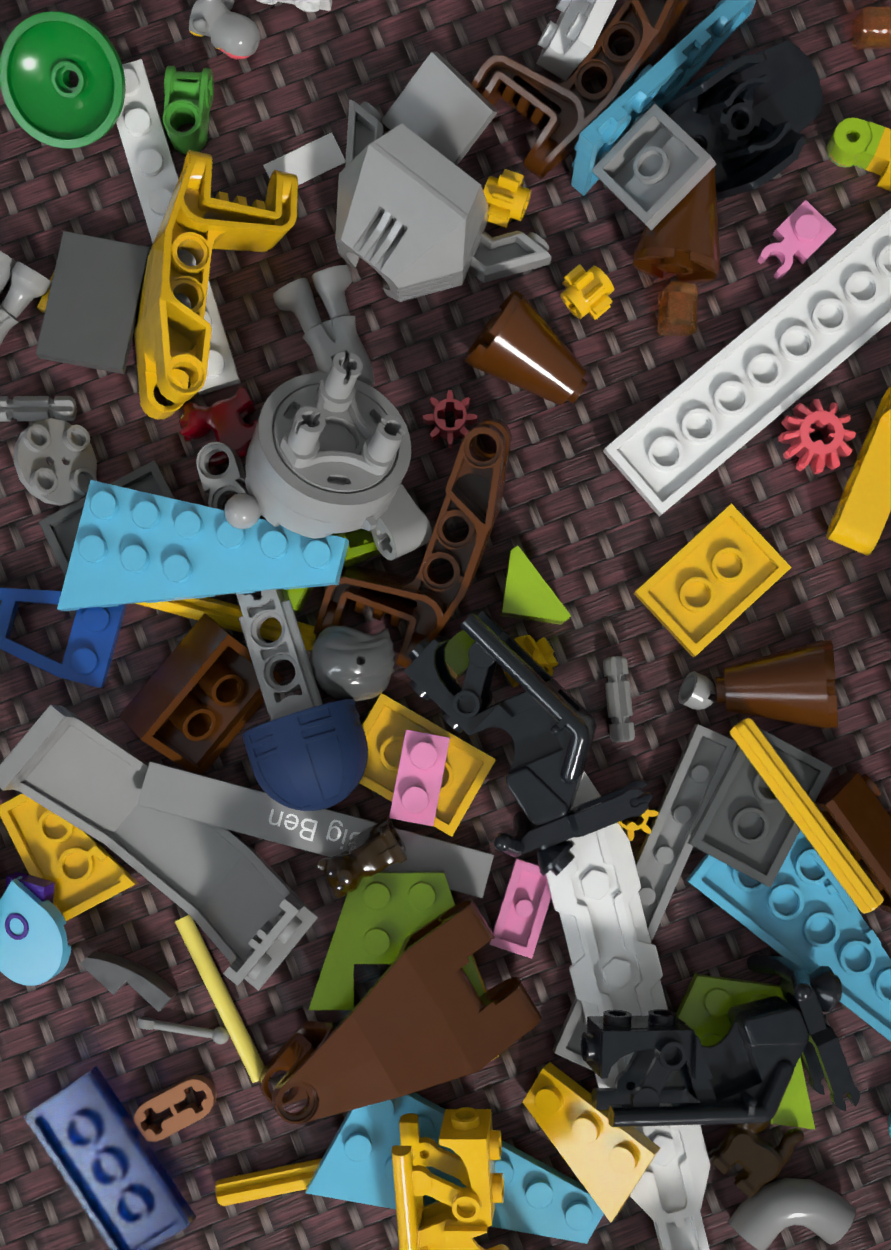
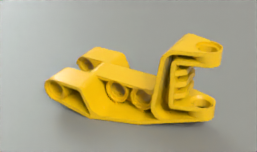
M188 150L182 172L147 258L138 320L134 331L140 405L149 417L157 420L171 417L205 384L212 328L210 323L204 319L212 249L254 252L271 250L295 225L298 196L297 175L274 170L269 180L265 203L264 201L255 200L252 206H248L246 197L238 195L233 202H229L228 193L220 191L215 198H211L212 155ZM186 250L190 252L196 260V266H188L181 262L177 251ZM173 293L185 294L191 302V309L181 303ZM189 378H190V383H191V385H190V388L188 389V382H189ZM158 387L160 393L167 400L172 401V405L164 406L159 404L154 397V388Z

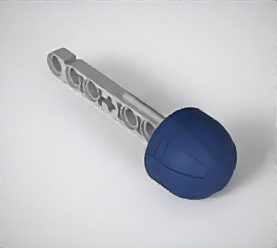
M212 442L202 447L198 453L196 464L203 489L209 493L208 506L222 510V500L229 493L248 494L247 489L242 485L246 478L242 462L238 453L224 443ZM217 452H225L229 457V466L221 475L211 474L208 466L209 459ZM281 589L261 591V599L249 593H236L243 615L239 617V621L270 718L269 722L254 727L242 734L255 778L268 796L288 808L300 811H317L334 806L353 792L362 779L367 765V740L354 699H345L327 704L322 703L291 601H285ZM274 617L282 626L281 636L275 642L267 643L261 637L260 628L266 619ZM282 660H289L295 667V677L291 683L282 686L274 679V667ZM301 688L302 695H291L281 700L280 693H291Z

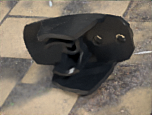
M787 40L756 54H745L713 70L676 94L663 105L662 110L716 162L714 166L717 200H721L762 186L798 159L802 147L808 142L805 135L799 132L823 112V95L814 65L799 47Z

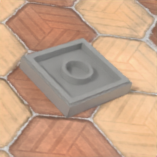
M431 51L381 122L390 130L403 123L451 162L458 165L499 111L438 52Z

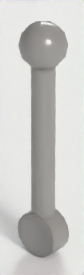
M138 1017L137 1027L140 1029H157L211 1038L217 1044H224L229 1039V1033L225 1027H217L212 1030L158 1021L150 1017Z

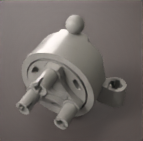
M340 352L334 356L329 373L318 370L292 378L276 388L267 398L261 410L246 456L245 484L248 494L240 493L233 495L225 504L224 514L227 522L232 527L241 530L251 528L258 522L260 516H263L274 527L281 525L294 533L313 539L327 537L333 533H347L360 528L367 531L371 530L375 545L382 556L388 560H394L428 544L432 536L429 520L422 510L418 508L401 483L411 459L410 435L407 425L395 406L379 391L357 380L363 369V363L359 356L349 353L346 362H344L345 352Z

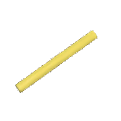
M188 914L175 921V924L252 1083L258 1082L265 1065L193 918Z

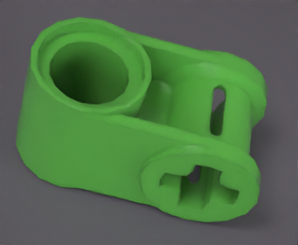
M168 65L164 79V127L172 146L179 153L186 155L188 150L200 152L206 146L208 140L210 108L213 104L214 95L212 69L203 68L202 72L177 71L175 66ZM183 124H195L192 127V129H190L187 132L177 131V129Z

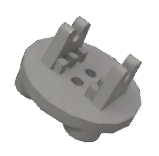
M50 418L36 421L21 432L14 446V465L19 480L30 494L44 503L59 506L74 503L87 494L90 480L97 481V460L90 444V435L85 428L80 425H71L66 421Z

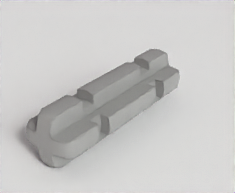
M0 396V422L11 421L12 418L17 419V421H40L53 417L62 421H73L76 418V401L71 396H55L54 400L49 398V396H14L13 400L8 399V396Z
M624 656L608 657L603 661L604 677H608V683H605L608 718H612V724H609L610 739L615 743L629 742L634 740L635 730L634 722H630V716H633L630 681H626L625 675L629 674L628 662Z

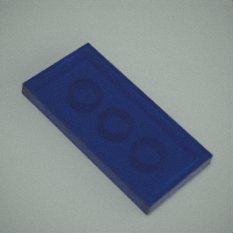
M97 1066L23 1116L110 1250H152L191 1225L197 1218Z

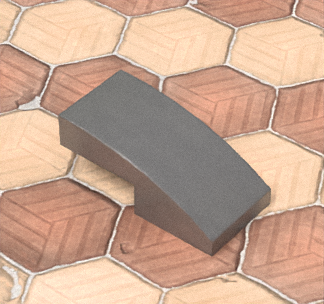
M96 951L87 956L80 964L113 995L128 983L158 1012L179 992L153 971L136 962L113 954Z

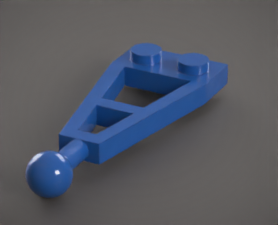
M0 588V601H2L0 605L1 650L59 678L104 689L127 608L126 604L103 608H80L77 610L63 662L60 663L9 638L20 602L58 605L62 591Z

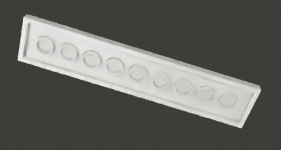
M891 208L604 448L603 452L659 517L891 322Z

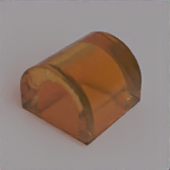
M864 7L852 22V41L855 49H891V7Z
M672 281L658 295L657 333H659V336H687L697 332L698 287L696 285Z

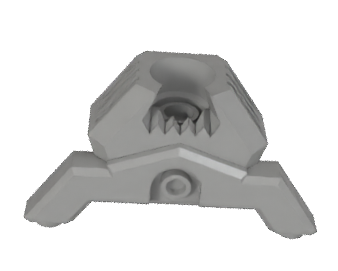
M349 99L345 168L339 173L335 240L338 254L353 269L356 268L360 257L373 267L388 283V285L382 288L386 295L398 302L461 286L468 271L485 283L551 263L552 256L548 253L549 245L544 239L533 232L526 235L517 230L496 237L488 235L484 231L488 222V204L480 183L403 123L384 134L383 125L380 123L382 120L380 113L365 101L359 105Z

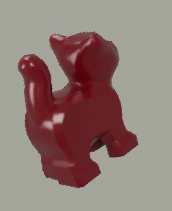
M245 387L239 388L236 395L232 398L220 400L210 407L202 406L195 401L185 404L183 406V414L179 420L180 434L184 436V440L189 442L205 437L210 431H213L217 442L231 447L238 453L240 458L245 457L258 422L257 419L251 425L243 421L246 415L256 411ZM217 452L209 459L208 466L210 468L212 466L225 465L229 463V457L225 452Z

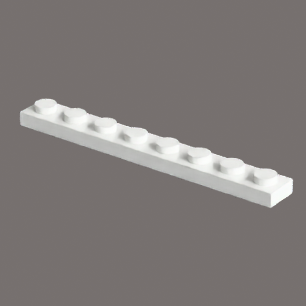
M142 59L122 64L126 90L124 105L116 124L153 243L179 177ZM186 250L177 251L181 262L188 266H196V260L190 252ZM210 279L208 281L204 319L210 323L212 332L207 376L204 386L198 391L199 395L241 383ZM173 293L181 303L191 309V302L185 294Z

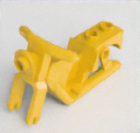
M469 1107L445 1109L439 1145L451 1148L456 1154L439 1147L435 1140L431 1138H420L419 1116L417 1114L407 1113L402 1115L399 1121L401 1146H393L391 1150L399 1250H509L504 1244L484 1249L474 1240V1237L487 1233L488 1227L492 1226L495 1203L504 1202L503 1173H495V1160H501V1131L493 1130L491 1109H474ZM431 1166L459 1179L466 1187H460L432 1174L426 1167ZM425 1195L438 1201L425 1206Z

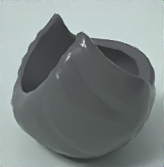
M331 626L319 633L312 647L310 662L314 677L321 689L335 699H354V701L374 698L387 689L395 664L393 643L390 638L389 629L385 628L375 635H370L346 626Z

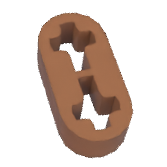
M193 1075L149 1097L138 1107L134 1114L133 1124L135 1131L144 1140L156 1142L204 1118L216 1102L217 1091L215 1085L209 1078L203 1075ZM192 1086L195 1092L203 1090L206 1093L201 1102V1108H198L196 1103H190L183 1108L180 1107L179 1102L183 1101L190 1093L188 1087ZM149 1108H152L155 1113H160L170 1108L172 1114L161 1123L162 1129H159L156 1124L147 1125L145 1119L150 1114Z

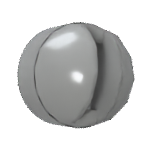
M695 671L690 672L680 687L679 703L696 710L706 709L713 703L708 697L710 694H716L715 685L706 676Z

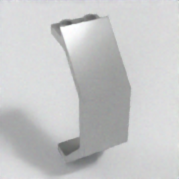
M50 705L0 764V788L3 791L16 790L110 848L196 921L230 962L231 965L223 973L237 986L245 979L259 991L318 917L255 849L233 831L137 805L149 764L65 707Z

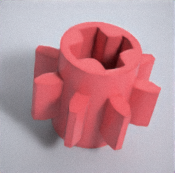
M448 390L447 399L440 402L431 397L430 405L434 410V414L423 415V423L427 425L434 424V429L430 433V440L434 441L441 436L447 439L448 448H452L453 439L459 436L464 439L469 432L466 429V424L477 423V415L467 414L466 412L470 405V398H464L461 402L453 399L452 390ZM447 411L454 412V416L457 419L455 420L454 427H446L445 420L443 419Z

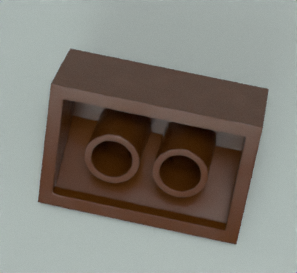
M204 613L119 716L142 741L187 771L204 775L264 702L248 647ZM274 669V679L279 684L284 677Z
M846 771L821 789L815 804L883 895L884 901L879 907L883 911L891 913V810L887 812L877 799L881 796V792L868 775L863 774L861 776L859 772Z

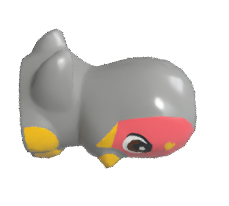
M196 0L189 19V32L198 37L204 35L210 37L213 47L235 60L246 59L256 52L260 43L259 27L250 18L230 11L235 0Z

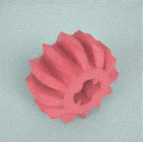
M820 399L811 401L809 408L799 403L793 408L794 416L787 415L783 419L782 425L788 431L781 433L778 436V441L783 444H791V447L783 453L785 459H790L794 455L799 457L796 463L797 470L802 471L809 462L813 474L823 472L825 465L834 470L841 465L839 457L846 458L852 453L851 447L846 442L854 439L856 432L843 428L851 420V415L844 414L838 418L835 415L838 410L837 403L832 402L825 410ZM820 431L824 439L813 442L809 435Z

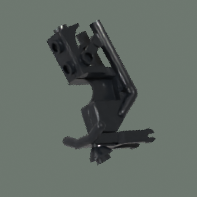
M483 610L478 616L475 613L471 614L460 626L475 641L469 649L470 661L462 688L450 674L445 662V648L450 640L446 635L437 637L433 641L428 637L424 638L408 655L413 662L404 672L411 678L409 682L411 688L427 701L432 699L444 711L441 715L446 723L457 732L461 733L464 730L468 735H473L484 729L497 727L509 733L514 742L515 757L511 770L505 776V783L523 811L517 812L513 818V836L507 833H499L494 839V846L500 852L514 858L538 848L536 852L540 873L544 876L551 870L557 876L575 858V855L570 851L575 843L568 839L582 837L629 817L642 815L647 810L653 793L643 794L645 791L642 788L649 783L642 779H636L624 787L571 809L595 736V720L572 695ZM498 663L526 691L489 707L493 699L490 688Z
M759 954L750 955L747 959L749 970L781 976L780 988L784 999L772 996L732 1006L728 1011V1018L731 1023L728 1033L722 1040L711 1046L701 1045L699 1037L695 1034L694 1030L686 1022L679 1019L675 1012L670 1010H650L647 1016H632L630 1012L623 1010H607L603 1012V1016H587V1032H583L581 1037L582 1058L601 1079L608 1078L611 1067L620 1058L634 1052L626 1069L616 1077L615 1088H593V1106L596 1110L609 1109L608 1124L611 1127L765 1123L775 1116L793 1075L794 1068L802 1055L809 1075V1083L813 1090L825 1095L824 1086L821 1084L822 1078L825 1077L830 1090L831 1101L836 1107L846 1111V1104L843 1100L845 1093H847L851 1104L856 1107L860 1099L859 1091L854 1085L838 1037L831 1026L826 1023L823 1012H831L836 1003L841 1000L842 985L839 977L834 975L829 966H820L809 974L807 970L784 957ZM679 1070L684 1086L664 1085L671 1072Z

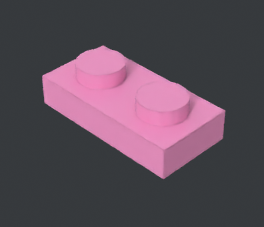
M406 730L389 818L428 826L434 825L450 738Z
M519 858L515 859L492 931L495 938L489 941V945L532 959L551 900L546 874L543 876L540 873L539 865Z

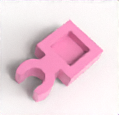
M805 200L773 233V236L780 243L767 245L757 261L762 264L770 256L779 258L781 267H779L773 277L776 280L780 279L791 268L793 256L804 264L837 229Z

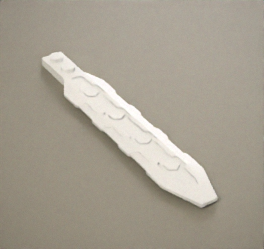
M585 771L583 772L571 809L600 796ZM617 822L585 836L568 839L575 843L570 849L575 858L557 876L550 870L546 873L554 910L559 912L572 963L569 971L576 999L581 1000L586 1024L587 1016H603V1012L607 1010H623L630 1012L632 1016H647L648 1011L654 1009L668 1010L660 981L663 973L656 945L651 944L638 892L641 889V884L629 838ZM634 1052L620 1058L611 1067L608 1078L601 1079L595 1073L598 1087L615 1088L616 1077L626 1069ZM679 1070L671 1072L664 1086H684ZM701 1125L635 1127L661 1147L630 1195L653 1219L660 1250H710L700 1213L710 1170V1161Z

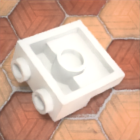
M559 0L556 9L561 11L556 24L552 21L548 23L537 45L543 49L536 64L566 81L593 49L616 0Z

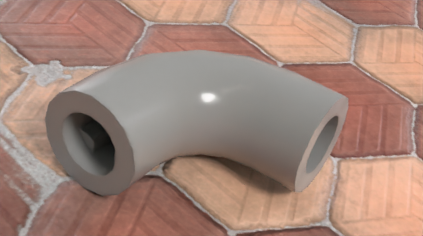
M782 1178L762 1185L753 1197H747L729 1218L728 1223L741 1237L758 1250H767L781 1231L793 1225L805 1226L831 1245L838 1242L847 1233L855 1218L856 1209L837 1192L813 1180Z

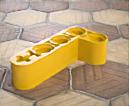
M891 385L886 390L877 408L826 534V539L866 556L871 554L878 543L891 512Z

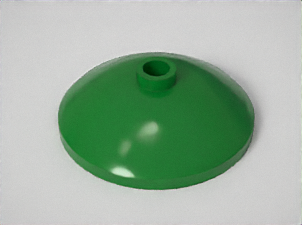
M42 12L22 21L11 32L2 49L0 57V87L4 101L13 118L32 137L53 147L72 149L98 141L113 128L121 114L125 100L126 84L124 69L112 42L95 24L70 12ZM71 70L78 75L79 82L77 86L73 85L69 79Z

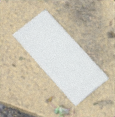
M331 132L263 166L269 178L274 170L297 175L298 185L345 163L346 160Z

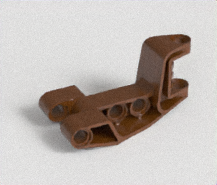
M626 0L575 73L562 83H555L505 55H495L487 59L479 69L471 85L493 106L502 98L512 109L517 105L516 110L525 119L532 115L530 120L540 130L544 128L528 153L523 167L539 179H542L549 171L572 154L579 140V134L604 112L616 98L633 85L637 76L647 65L651 64L654 66L669 52L693 0ZM619 37H629L634 41L633 49L624 56H617L611 52L613 42ZM595 73L605 75L607 77V84L601 92L589 93L584 89L585 82L589 76ZM517 78L536 89L561 108V113L557 115L552 109L517 84L514 79Z
M486 419L464 437L446 486V496L418 574L414 577H408L361 566L348 567L341 573L339 585L327 587L313 634L319 635L324 629L331 626H342L350 603L354 600L356 601L355 612L363 614L368 606L374 608L372 618L379 621L385 613L392 615L390 625L396 627L400 625L403 619L410 621L396 665L407 668L413 662L408 657L410 652L424 638L428 637L431 641L437 638L472 586L495 520L501 510L512 440L511 431L506 423L499 419ZM480 434H488L496 441L497 450L488 451L483 448L479 440ZM452 516H459L465 519L469 526L468 535L462 538L450 535L446 528V520ZM437 558L450 561L454 569L453 576L446 579L437 577L431 568L432 561Z
M468 899L453 906L410 934L404 940L394 962L336 1029L332 1023L314 1021L304 1023L263 1068L259 1077V1087L262 1094L273 1104L275 1111L285 1122L302 1124L402 1097L476 1073L533 1029L541 1021L542 1017L519 977H512L499 983L480 997L462 967L470 962L469 956L487 944L491 939H494L495 936L474 900ZM279 1070L287 1071L286 1075L276 1085L273 1093H271L268 1088V1081L271 1075ZM307 1098L305 1107L297 1113H289L283 1109L282 1105Z

